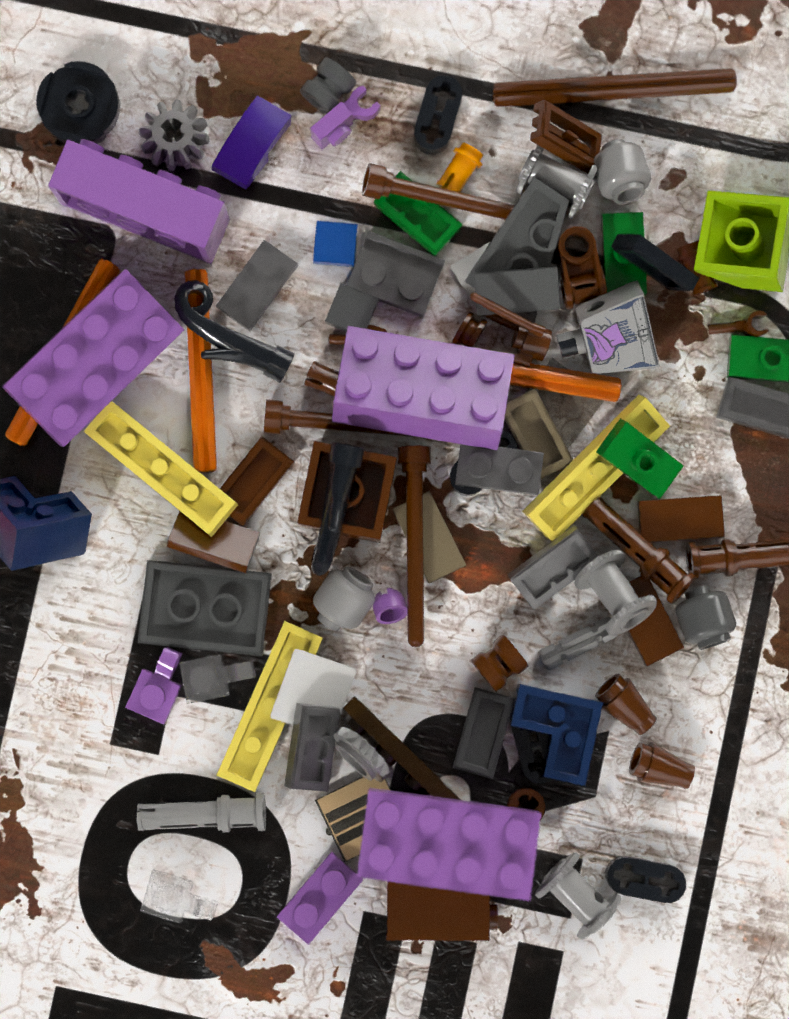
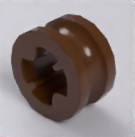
M469 311L456 332L452 344L474 347L488 321L485 319L481 321L476 320L474 317L475 313Z
M523 787L515 790L510 795L507 807L514 808L520 805L518 801L520 796L527 795L528 800L533 796L537 800L538 805L532 809L539 811L542 819L545 814L546 805L543 797L537 791Z

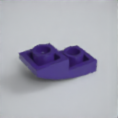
M257 96L226 139L212 164L211 170L246 190L268 163L269 152L290 127L292 115Z

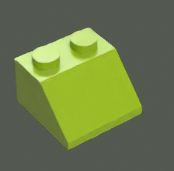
M708 190L694 271L744 289L783 292L789 260V197Z

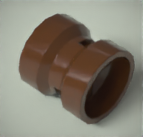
M504 634L493 642V648L487 653L480 652L470 660L495 692H498L506 685L507 678L512 674H520L529 667L522 655ZM497 655L507 666V668H504L502 664L498 661V659L496 658Z

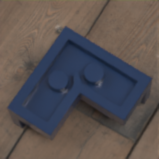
M16 476L1 478L0 558L13 571L83 555L86 552L92 513L72 491L34 498Z
M517 684V696L510 725L551 734L542 776L585 786L603 702Z

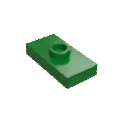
M401 171L395 176V178L412 181ZM389 194L388 197L381 196L379 200L375 199L373 201V204L433 256H437L463 225L438 204Z
M643 212L602 213L603 271L607 293L630 282L638 281L644 296H646V273L619 255L611 247L617 234H639L645 238Z
M731 335L729 337L726 378L733 377L737 379L789 383V340Z
M621 418L596 451L597 454L658 499H661L684 467L679 461Z

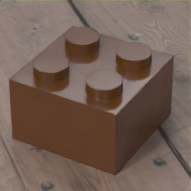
M314 441L297 521L299 527L320 530L331 462L328 461L331 448L329 443ZM369 451L364 452L362 466L357 468L340 535L381 543L397 457Z

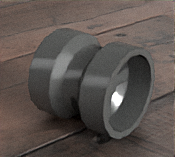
M325 57L317 66L318 75L313 80H307L300 88V93L314 107L327 114L339 104L341 95L350 93L357 83L346 69L332 59Z

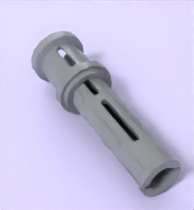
M257 793L255 798L231 799L228 794L217 797V801L165 804L142 803L137 806V810L140 811L137 812L139 831L196 827H218V830H222L223 833L230 832L231 828L257 827L258 831L266 830V800L264 793Z

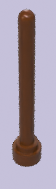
M369 163L362 185V196L379 200L381 196L388 197L389 194H394L504 220L514 207L513 204L395 178L394 174L388 172L385 166Z
M266 400L264 433L280 434L281 430L289 431L290 426L410 436L332 422L333 413L291 410V406L283 405V401Z
M409 445L397 447L398 464L402 465V473H406L408 643L412 647H420L424 643L423 473L427 472V465L431 464V447Z

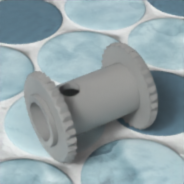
M537 145L536 149L531 151L522 168L516 191L522 194L526 185L535 177L569 200L568 204L572 207L567 218L573 219L578 209L581 210L596 181L594 177L598 169L593 165L586 176L543 155L544 148Z
M620 550L606 552L589 562L577 574L574 582L576 588L580 590L592 588L605 608L609 610L612 618L607 622L608 624L605 629L610 635L622 634L643 622L657 605V600L652 595L638 598L633 587L619 569L626 558V555Z
M572 853L565 859L560 860L544 876L536 890V896L541 898L550 891L583 923V926L577 933V937L579 939H586L591 934L596 933L613 916L621 902V896L617 893L606 900L573 868L580 856L577 853Z

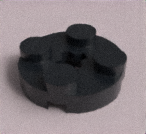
M72 61L63 64L64 67L57 69L54 73L51 71L45 76L39 86L36 107L42 123L54 138L65 144L67 139L80 144L81 139L89 140L96 144L101 143L116 125L120 114V98L115 84L103 69L94 64L83 61ZM78 94H84L85 102L89 106L86 110L75 114L73 108L68 105L69 99L76 100Z

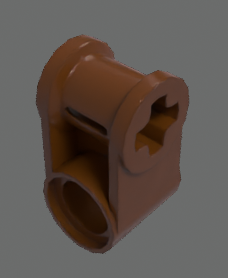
M573 226L566 229L557 242L555 254L560 273L559 281L565 309L570 310L573 309L574 304L585 303L606 294L607 287L593 234L582 226ZM570 238L580 239L585 244L586 254L582 257L570 256L566 252L565 241Z

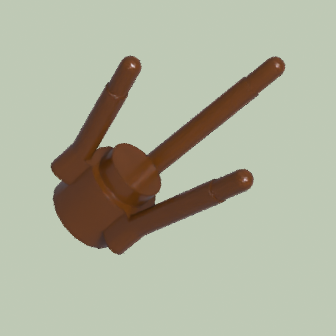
M475 292L471 293L470 299L496 313L481 316L515 331L511 347L517 349V354L514 355L513 363L530 367L532 359L543 361L551 343L552 330L533 323Z

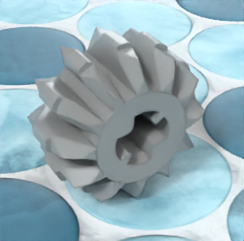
M176 99L172 104V110L167 111L165 104L159 102L157 107L160 115L156 116L150 112H146L144 115L145 120L151 126L139 128L140 136L147 139L141 145V148L145 154L153 153L151 161L155 166L160 165L166 159L168 171L173 172L177 161L181 160L185 169L191 168L189 156L193 155L198 159H202L204 152L198 145L209 144V135L201 132L208 126L206 119L196 118L198 111L194 105L187 107L182 112V103ZM176 129H180L182 138L177 142L175 138H172V142H169L166 134L170 130L176 133Z

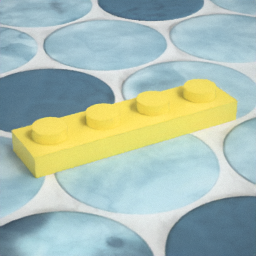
M638 395L522 511L548 540L552 542L562 535L585 512L589 505L623 474V472L596 453L620 418L627 421L653 442L670 427L646 397Z
M112 401L83 431L211 537L238 506L233 499Z
M284 621L217 772V776L256 792L286 724L285 722L272 719L270 715L293 651L299 649L316 655L323 637Z

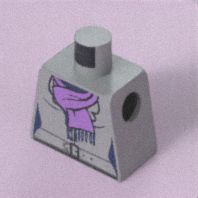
M638 281L630 282L579 305L575 310L580 329L556 335L562 359L586 353L591 371L595 374L660 367L644 294Z

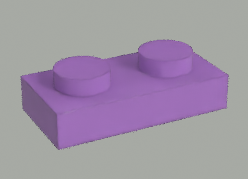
M331 851L277 915V918L309 945L364 878L357 877V872Z

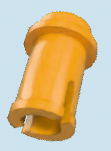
M464 142L460 148L455 147L453 149L455 156L440 180L436 183L439 188L461 193L475 168H481L482 163L480 160L484 155L476 148Z

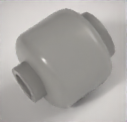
M621 139L612 140L603 145L602 151L594 158L595 166L598 169L595 177L601 195L609 200H614L617 204H627L641 198L651 181V174L642 148L635 143L625 142Z
M345 567L344 570L336 569L330 571L313 597V604L319 612L318 620L334 631H338L340 627L346 629L357 628L375 602V594L371 590L373 587L371 580L351 567Z

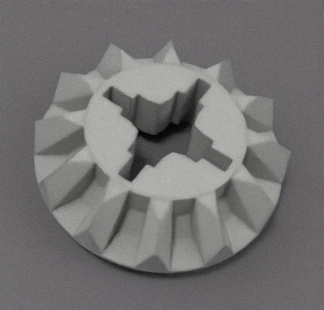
M341 727L333 735L337 742L335 747L340 755L366 779L370 781L375 779L383 782L389 773V768L384 762V758L377 753L376 749L366 739L360 737L356 731Z

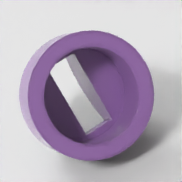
M387 588V593L382 595L381 592H378L376 594L373 610L377 622L392 624L407 616V604L399 591Z

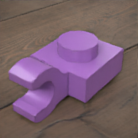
M364 86L356 88L346 102L343 103L341 101L310 128L311 138L321 150L330 143L335 147L343 142L352 132L349 127L353 125L354 120L367 121L378 115L380 112V104L378 102L368 109H363L358 105V101L367 94Z
M169 647L164 648L154 673L147 669H142L125 708L164 725L182 685L171 681L183 653Z

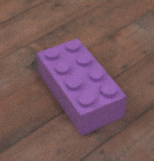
M67 139L48 184V187L61 205L212 264L230 221L225 203L220 200L221 195L204 186H197L196 190L181 185V178L167 171L159 170L156 175L143 170V164L132 157L121 154L119 159H115L103 154L105 150L103 147L89 140L81 139L80 144Z
M124 269L1 387L61 447H65L168 347L184 329L127 269Z
M348 326L333 402L332 422L498 450L515 354Z
M369 788L357 877L530 901L541 813L536 810Z

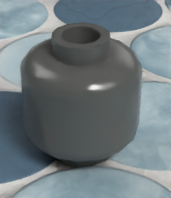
M708 585L699 586L684 592L686 600L679 603L676 607V615L686 642L693 645L698 644L699 650L731 640L729 633L735 630L736 620L726 593L723 591L710 592Z

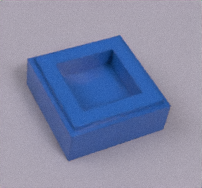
M317 221L313 264L354 267L358 224Z

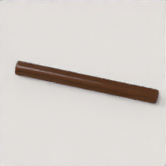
M727 68L497 82L493 86V101L495 106L503 107L534 105L544 99L552 104L732 93L737 86V76L734 69Z

